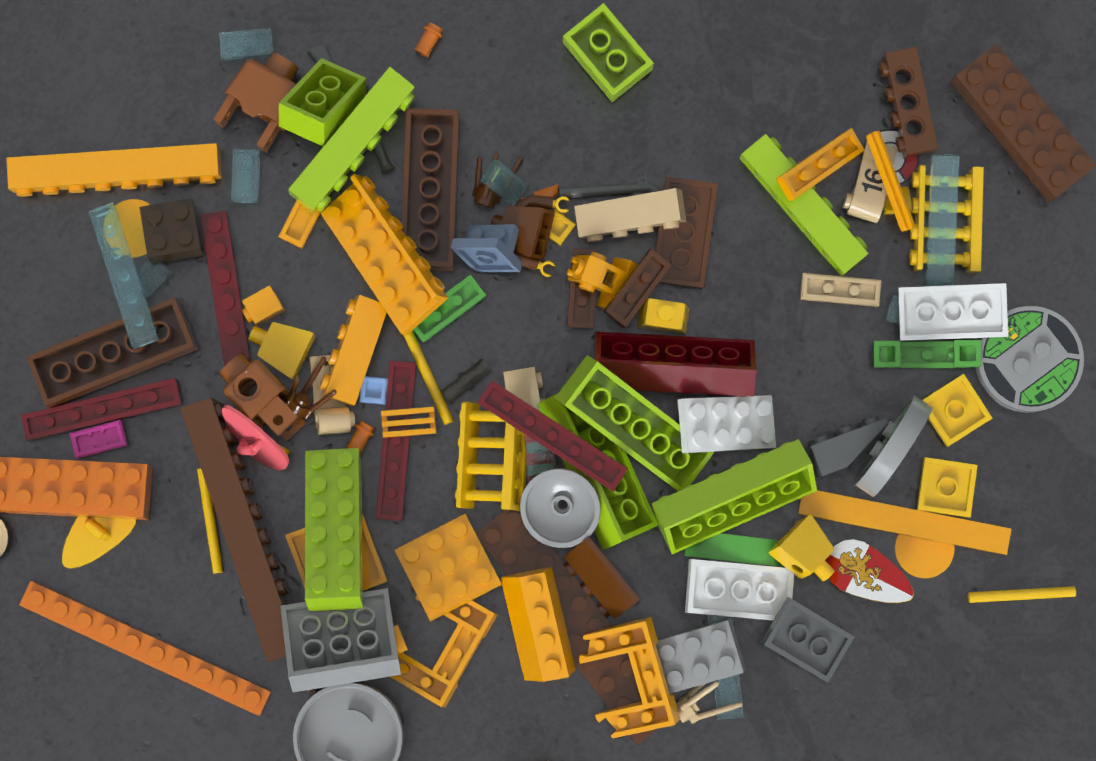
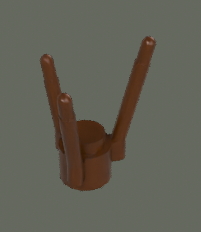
M494 153L486 183H482L481 187L482 158L478 157L475 185L472 196H475L473 202L488 208H493L495 203L500 204L504 191L523 161L522 156L518 157L498 192H496L497 187L492 186L491 183L499 153Z
M326 357L321 358L302 391L297 394L295 393L300 377L296 376L285 404L298 416L296 420H301L303 417L309 419L314 411L337 393L336 390H332L310 407L311 399L306 394L326 362Z

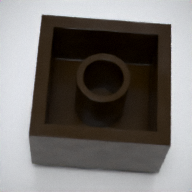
M192 198L139 207L147 257L151 265L204 256L196 207Z

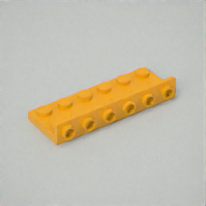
M353 174L350 177L353 184L320 214L400 333L408 335L448 299L443 291L445 287L437 277L432 275L429 270L431 266L427 260L419 256L415 250L417 248L415 242L404 234L402 223L395 216L391 215L388 210V203L384 198L378 196L374 190L376 186L373 181L367 176L362 177Z

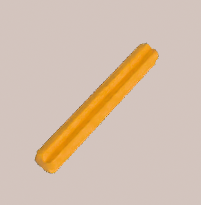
M874 131L869 133L866 139L900 230L903 232L913 229L915 223L881 132Z

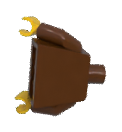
M530 195L517 201L515 206H507L503 216L494 215L491 225L515 224L519 228V233L513 253L523 262V267L532 270L540 269L542 275L550 277L552 274L545 272L543 267L546 264L556 267V264L552 260L540 262L539 259L544 260L555 215V211L551 209L556 208L558 212L566 213L569 210L560 209L558 203L561 200H570L567 197L553 200L552 197Z

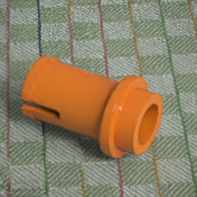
M432 23L424 26L423 29L425 31L414 49L415 52L426 58H429L438 38H442V29Z
M360 421L359 425H355L357 429L345 447L346 449L359 448L360 455L370 436H374L373 431L375 429L364 421Z

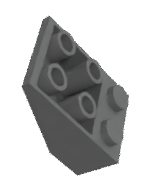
M878 416L860 422V428L854 430L853 425L835 431L836 437L829 439L828 435H824L809 441L811 446L805 448V451L812 462L815 477L819 478L848 467L888 424L887 419L879 420Z

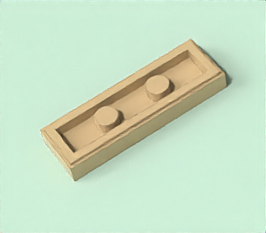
M802 273L800 300L879 307L881 280Z

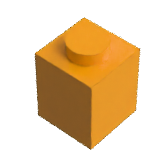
M270 285L242 301L245 305V308L242 309L243 314L249 323L254 321L257 326L285 312L283 305Z

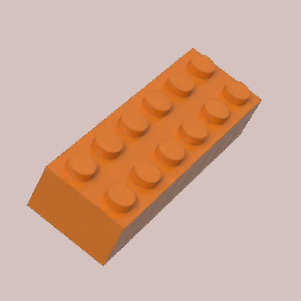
M0 457V513L149 520L153 468L148 464Z

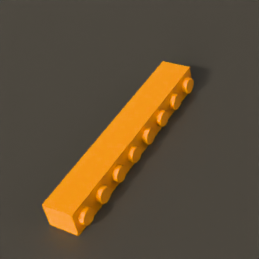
M217 143L8 157V189L16 193L17 196L26 197L32 196L33 192L43 191L45 195L59 194V190L69 189L70 193L85 192V188H95V191H109L111 186H121V189H136L137 185L147 184V187L150 188L163 187V183L173 182L175 186L189 185V181H200V184H213L215 179H222L221 149Z

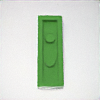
M471 274L447 291L445 294L448 299L413 329L423 343L486 297V294Z

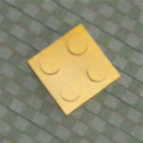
M964 374L922 400L933 407L928 419L946 447L992 419V416Z
M924 457L916 510L971 518L978 465Z

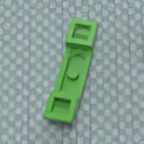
M981 340L874 341V368L938 369L981 367Z
M720 533L686 548L684 556L786 568L768 553L779 541Z

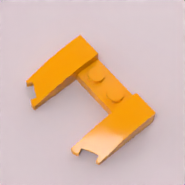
M473 600L444 614V616L455 621L458 625L433 669L401 652L398 654L401 675L389 677L438 706L446 708L459 685L457 683L478 645L482 638L486 637L498 614Z
M651 617L630 621L583 635V639L590 640L588 654H581L579 657L580 664L628 653L642 700L595 714L598 722L606 718L616 729L611 735L612 738L676 725L680 720L674 695L669 693L656 647L658 639Z

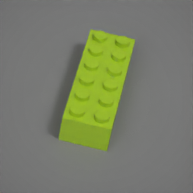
M389 67L288 189L289 194L313 214L317 209L322 212L331 201L329 195L332 191L336 190L339 192L348 181L347 173L350 170L355 172L363 163L365 151L368 149L372 152L381 141L379 134L384 129L388 132L393 127L398 118L396 115L401 109L405 112L406 108L414 101L415 96L413 92L415 87L393 68Z
M588 355L555 397L556 400L677 491H681L684 487L691 485L715 453H682L680 425Z
M557 394L538 403L537 405L543 414L628 468L613 492L562 459L566 469L576 471L586 477L599 495L601 514L594 532L602 550L658 526V522L626 452L556 400Z
M797 439L793 442H786L768 453H761L745 463L736 464L731 469L720 474H713L697 484L688 485L672 495L659 498L656 502L652 503L659 529L671 554H675L816 492L817 487L813 465L800 440Z
M359 448L305 451V601L309 611L363 609L362 461Z

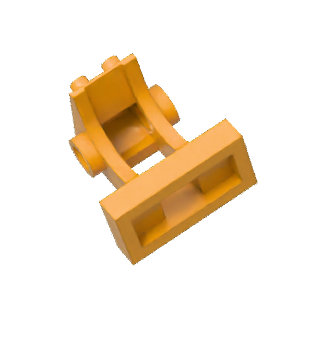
M592 252L591 255L573 256L571 259L573 263L572 268L566 272L569 275L567 280L580 283L579 288L589 292H594L595 289L599 290L601 293L596 306L602 309L606 308L638 265L632 260L614 257L612 264L605 262L607 257ZM606 272H608V275H607V277H606L605 283L602 284V283H603V280H604V277H605V275H606Z

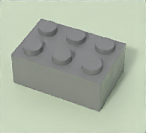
M731 618L658 639L656 644L670 694L738 675L747 670Z

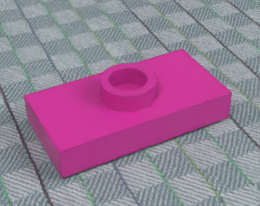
M122 420L69 433L75 459L128 446Z

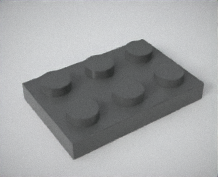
M787 597L761 643L828 683L855 637Z

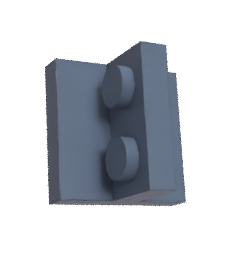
M515 224L469 225L466 238H453L451 249L475 272H521L523 262L513 253L519 233V228Z

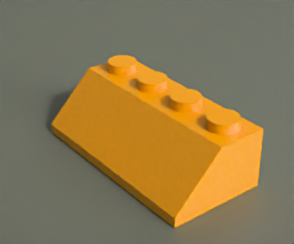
M552 567L501 576L524 680L545 682L570 677L576 668Z

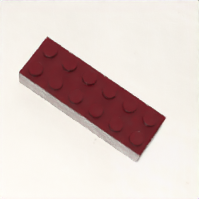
M596 332L595 360L635 391L681 392L683 394L700 393L734 395L737 397L754 396L757 372L755 340Z

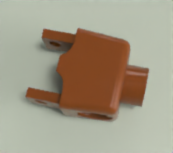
M272 52L265 65L255 59H248L224 91L227 98L213 120L217 125L225 128L239 105L244 113L253 118L258 116L267 121L269 124L256 144L260 150L267 153L279 131L285 132L286 130L279 127V102L296 85L292 80L299 67L275 52Z
M239 354L221 370L219 375L227 383L224 387L226 397L242 414L252 420L262 430H264L263 426L267 424L278 436L281 435L288 441L306 424L303 419L296 420L298 416L285 404L290 390L259 360L250 362L244 354ZM257 385L255 394L249 396L250 389ZM292 424V428L289 431H285Z

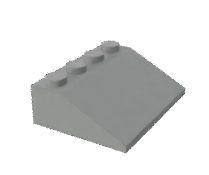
M388 588L363 592V609L309 611L306 602L280 606L288 678L292 692L401 675Z

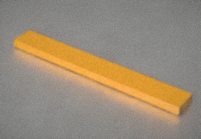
M818 490L800 498L797 513L805 516L811 514L815 518L1007 555L1011 528Z

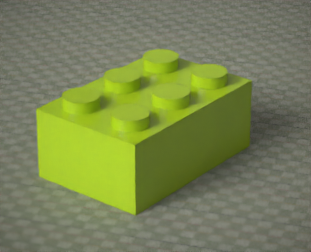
M604 3L563 35V44L611 102H614L653 70L654 63Z
M321 58L279 102V127L324 147L366 96V78Z

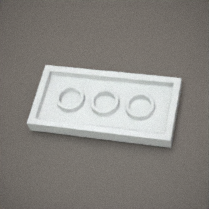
M1006 283L898 288L900 341L1008 337Z
M772 395L678 400L682 453L776 448Z
M689 559L685 613L774 620L786 598L792 599L794 574L783 567Z

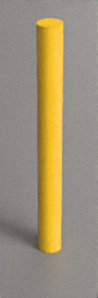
M412 330L408 335L403 336L444 425L453 422L454 419Z
M200 468L197 469L212 569L213 574L221 573L224 570L214 506Z
M1075 586L968 592L969 603L1075 597L1076 589Z

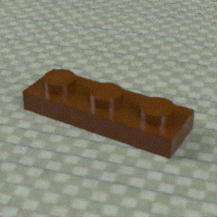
M573 248V256L575 257L576 255H591L592 252L599 254V250ZM571 281L567 328L593 329L596 289L594 292H589L579 288L580 283Z
M653 249L648 250L603 312L622 328L627 327L672 265Z

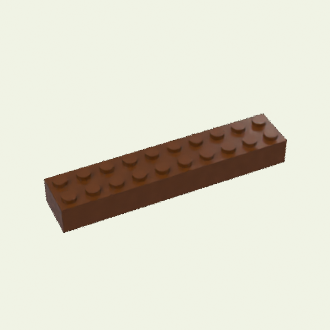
M210 397L180 409L267 663L286 657L280 606L288 605L285 594H288L289 590L285 579L279 578L277 569L280 568L277 555L270 552L268 544L272 543L267 528L264 529L261 526L259 520L263 518L261 508L258 503L255 504L251 497V494L254 493V488L250 478L247 479L244 476L242 470L246 468L242 455L236 452L234 447L237 439L224 420L222 414L224 403L221 404L220 401Z

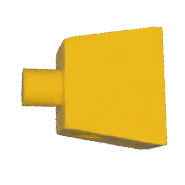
M648 298L639 309L637 328L686 335L690 309L684 303Z
M272 322L268 332L254 326L248 340L261 346L257 356L294 380L299 374L316 335L310 331Z
M811 514L798 520L768 552L774 559L801 579L814 572L824 582L834 573L832 567L825 561L834 551V548Z

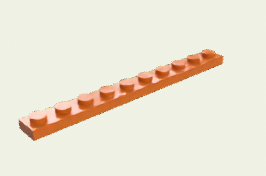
M30 581L19 604L30 611L258 716H261L272 692L34 581Z

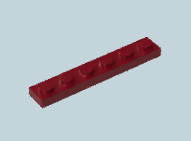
M227 211L201 214L200 220L224 366L239 354H244L251 362Z
M390 361L385 411L413 408L416 363ZM412 415L388 416L387 419L388 421L412 419ZM411 425L388 427V432L411 430ZM410 436L389 437L382 440L375 519L403 521Z
M172 378L22 414L21 420L26 441H32L181 405L182 400L177 379Z
M494 381L490 382L477 402L613 492L628 470L619 462Z

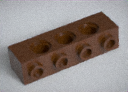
M917 47L887 52L882 57V61L879 62L881 76H886L888 85L885 87V96L887 102L892 104L893 112H890L891 124L893 128L897 127L899 136L896 137L898 153L902 152L903 159L932 154L938 149ZM896 74H905L908 78V83H899L896 80ZM901 99H910L913 102V108H904L901 104ZM913 123L917 125L919 133L916 135L910 134L907 130V124Z

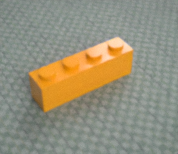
M357 295L354 300H349L345 314H348L346 324H341L337 333V339H340L337 349L333 348L328 363L331 364L328 374L323 375L319 388L323 389L321 396L336 390L337 393L331 398L332 400L349 406L356 404L387 313L380 302L362 295Z

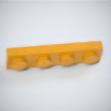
M850 128L777 177L776 180L789 201L794 200L862 153L864 148L853 129Z

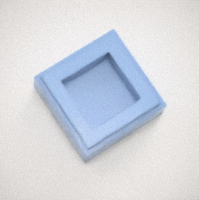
M365 376L361 386L359 402L386 405L388 378Z

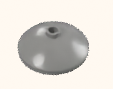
M553 468L539 473L528 483L521 497L520 512L525 527L535 539L551 547L567 548L580 544L593 533L600 519L601 504L595 487L586 477L570 469ZM559 500H565L568 506L561 507Z

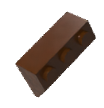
M590 537L586 538L564 556L567 562L563 566L572 577L578 574L583 581L580 585L589 598L595 595L600 602L597 607L606 618L611 615L613 619H616L640 600Z

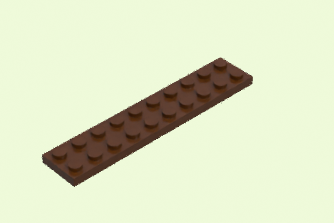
M505 510L476 532L479 541L506 575L552 567L572 655L577 668L609 709L642 701L628 653L580 664L579 657L581 654H588L590 640L583 639V635L612 627V625L598 609L591 597L589 598L581 588L577 579L574 576L572 577L563 566V561L553 548L541 543L529 533L523 523L521 512ZM658 729L635 733L630 736L639 745Z

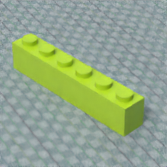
M765 134L744 151L739 159L836 272L843 276L869 254L866 251L867 245L859 236L854 237L851 234L847 221L833 213L832 204L826 197H820L815 192V185L796 199L791 201L787 199L776 178L797 163L790 156L788 158L784 156L780 151L782 149L781 145L774 137L769 138Z

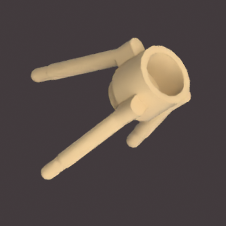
M718 681L693 696L705 684L695 686L685 695L678 698L679 701L676 702L680 720L683 723L690 720L692 724L700 719L743 706L742 702H737L697 714L700 710L697 701L718 687Z

